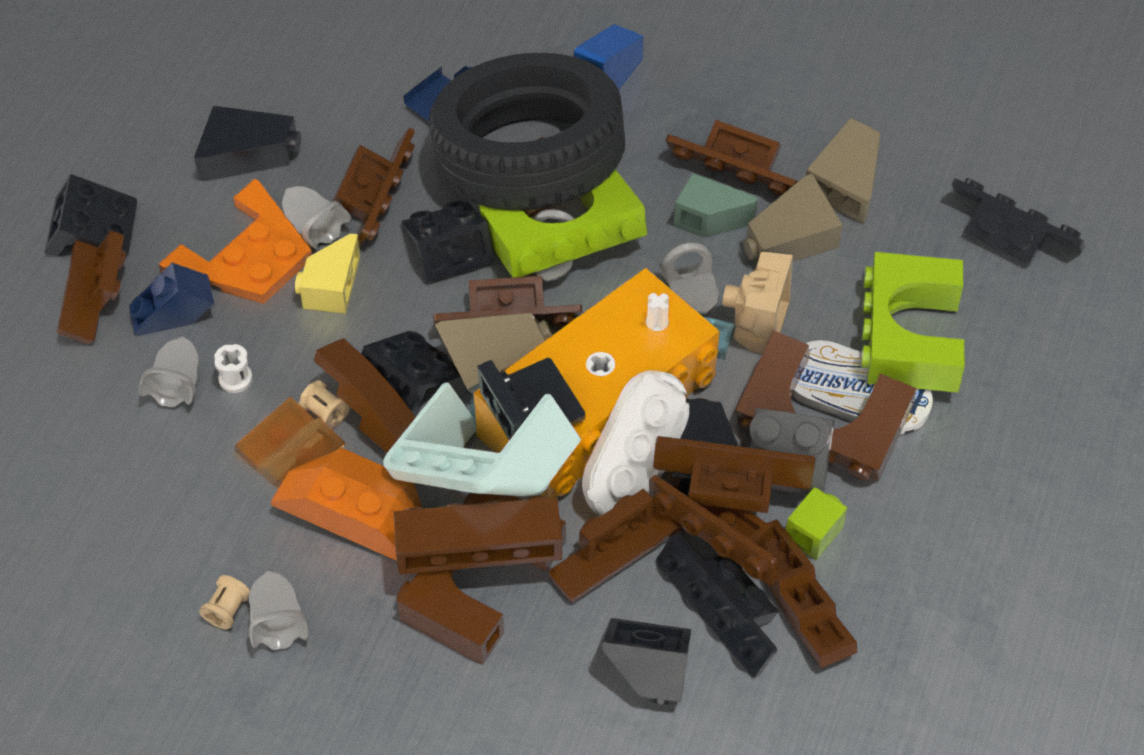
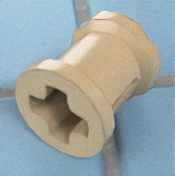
M317 380L305 388L301 394L299 405L303 410H311L321 418L324 427L333 429L344 421L350 406L328 391L325 382Z
M222 575L216 582L218 588L209 603L202 605L199 613L203 619L213 626L228 630L234 624L232 617L241 602L249 599L250 590L236 578Z

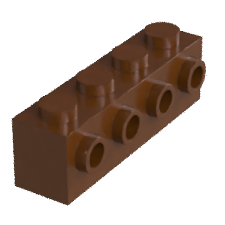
M534 496L527 500H491L487 503L471 505L452 503L445 507H409L405 510L393 511L399 574L562 560V534L557 497L545 498L543 496Z

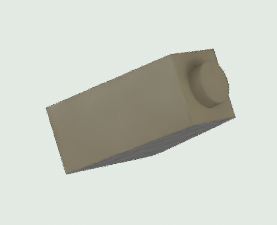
M850 118L807 168L806 175L813 174L832 208L864 224L868 218L881 133L868 125Z
M813 174L804 176L748 223L747 239H744L743 246L748 259L754 260L756 265L758 264L761 252L793 255L794 262L839 248L843 225Z
M531 313L447 320L435 324L467 390L473 395L475 391L480 389L478 365L492 359L498 371L503 372L553 335L546 321L543 320L539 323Z

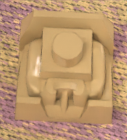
M761 252L757 267L749 275H744L740 287L728 284L725 287L722 305L735 308L736 328L733 339L752 352L763 354L773 331L779 333L782 331L791 301L793 255Z

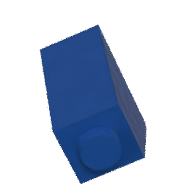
M613 24L577 46L574 50V57L585 60L600 68L614 81L620 90L643 60L644 36Z

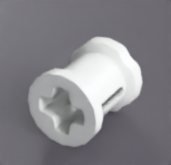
M238 344L224 345L219 348L214 355V363L219 371L218 379L220 386L229 393L243 392L252 384L253 379L251 369L247 366V351Z

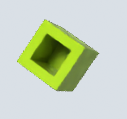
M814 487L787 519L786 531L803 552L817 560L843 529L848 507L844 506L836 496L829 493L825 494Z

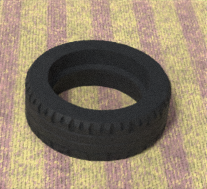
M522 53L496 58L476 65L459 74L442 89L434 101L429 114V129L435 163L441 179L461 197L489 208L535 210L560 205L579 198L598 187L613 173L625 151L623 110L618 87L597 66L585 60L563 54ZM554 118L574 123L573 126L558 134L534 141L498 142L481 138L482 135L498 126L522 119Z

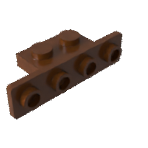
M715 120L704 147L670 134L667 135L665 140L669 149L672 150L671 154L681 160L690 161L691 158L704 162L703 166L717 173H722L723 169L733 172L738 180L754 185L755 181L768 185L767 189L780 196L798 182L771 171L781 148L780 142L719 120Z
M410 127L398 141L390 160L359 145L332 202H339L348 213L362 220L357 232L359 247L365 239L371 242L381 224L376 221L378 214H384L392 200V196L387 193L390 187L394 189L403 175L404 170L399 168L401 162H407L414 150L415 144L411 143V139L415 130Z
M110 230L98 248L74 240L57 326L58 334L86 344H91L94 341L99 313L108 300L114 301L120 289L121 281L116 278L117 272L122 268L126 257V252L122 250L124 235Z
M542 276L468 280L470 311L433 314L434 328L437 329L435 324L440 321L531 313L538 322L545 320L546 322H553L554 326L563 327L579 317L583 310L581 304L544 307Z
M664 436L656 437L653 468L656 470L692 474L689 498L698 504L768 513L771 485L810 489L815 467L814 456Z
M657 475L649 479V495L653 498V507L662 515L672 517L690 535L702 538L720 556L729 557L743 567L750 577L760 579L769 586H772L777 581V559L760 547L771 537V525L747 510L698 504Z
M643 488L632 496L626 495L619 499L614 507L602 516L596 515L588 519L579 530V551L549 570V578L570 602H574L684 528L669 515H662L653 507V498Z

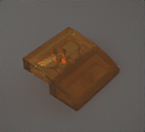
M289 397L235 444L234 451L252 468L279 488L290 470L344 448L346 443L320 417L314 420L292 397Z

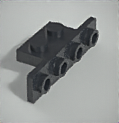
M954 178L951 184L954 191L980 204L965 230L967 234L1030 265L1046 236L1077 252L1082 253L1085 244L1084 240L1080 239L1081 233L1074 228L1064 224L1058 228L1047 223L1049 218L1039 211L1029 209L1028 212L1016 208L1015 205L1017 203L1003 194L997 193L996 197L983 192L985 187L970 178H966L964 182Z
M681 534L671 535L658 555L656 562L751 676L761 675L776 654L777 647L759 626L771 622L778 613L777 608L768 599L766 593L758 588L745 573L742 566L729 557L722 556L702 560Z

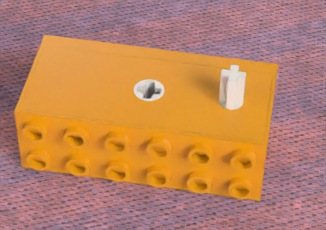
M647 268L640 271L504 370L509 375L545 358H551L586 414L585 420L573 425L581 441L550 481L547 489L539 494V496L545 498L557 497L558 495L564 496L583 477L586 464L623 388L634 376L649 370L669 373L681 381L687 393H684L685 398H688L699 387L705 388L716 375L720 331ZM480 389L474 392L477 437L493 452L500 453L509 442V439L481 395Z

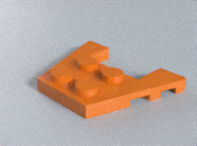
M254 179L233 199L235 207L255 219V221L210 261L205 260L180 244L159 263L161 273L173 262L207 274L210 285L221 287V292L265 304L305 266L306 259L312 255L310 247L286 218L257 179Z

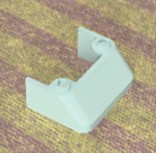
M443 383L386 454L383 465L395 480L477 494L537 496L547 489L550 481L579 444L581 438L550 394H545L500 453L463 448L476 431V420L451 385Z

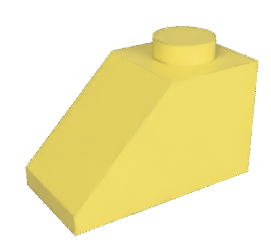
M349 234L306 259L304 270L297 273L295 281V292L301 295L303 309L346 314L361 257L358 234Z

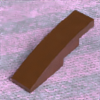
M345 338L317 349L313 361L339 383L336 395L362 417L359 429L388 453L416 418L378 370Z
M777 519L768 522L772 526L771 537L760 547L776 557L777 581L772 586H767L795 632L820 668L856 654L857 641L836 616V604L816 580L814 565Z

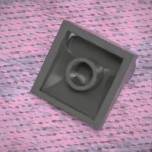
M756 408L755 416L750 425V448L815 457V467L810 489L771 485V489L806 495L814 487L822 492L825 491L835 419Z

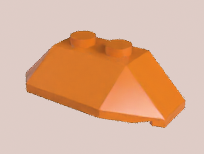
M344 448L290 470L271 500V506L396 561L393 511H401L409 507H422L414 483L395 480L383 465Z

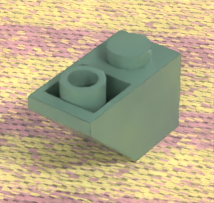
M693 173L675 202L674 226L703 237L747 227L748 223L756 217L758 197L746 191L737 190L716 182L711 178H705Z

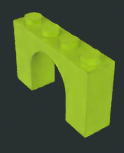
M616 169L602 184L581 196V202L588 211L571 221L543 223L531 219L523 210H502L478 205L480 215L487 221L492 248L512 278L522 277L647 235L644 205Z
M875 252L872 266L865 267L863 288H870V292L864 293L863 314H869V318H864L862 327V340L868 341V345H863L861 355V368H867V384L875 385L879 375L883 374L917 389L959 393L965 368L964 339L919 335L901 327L891 315L909 308L958 312L963 290V260Z

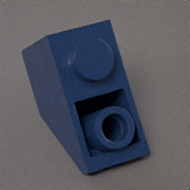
M172 262L129 305L134 334L141 336L192 325L214 304L208 275Z

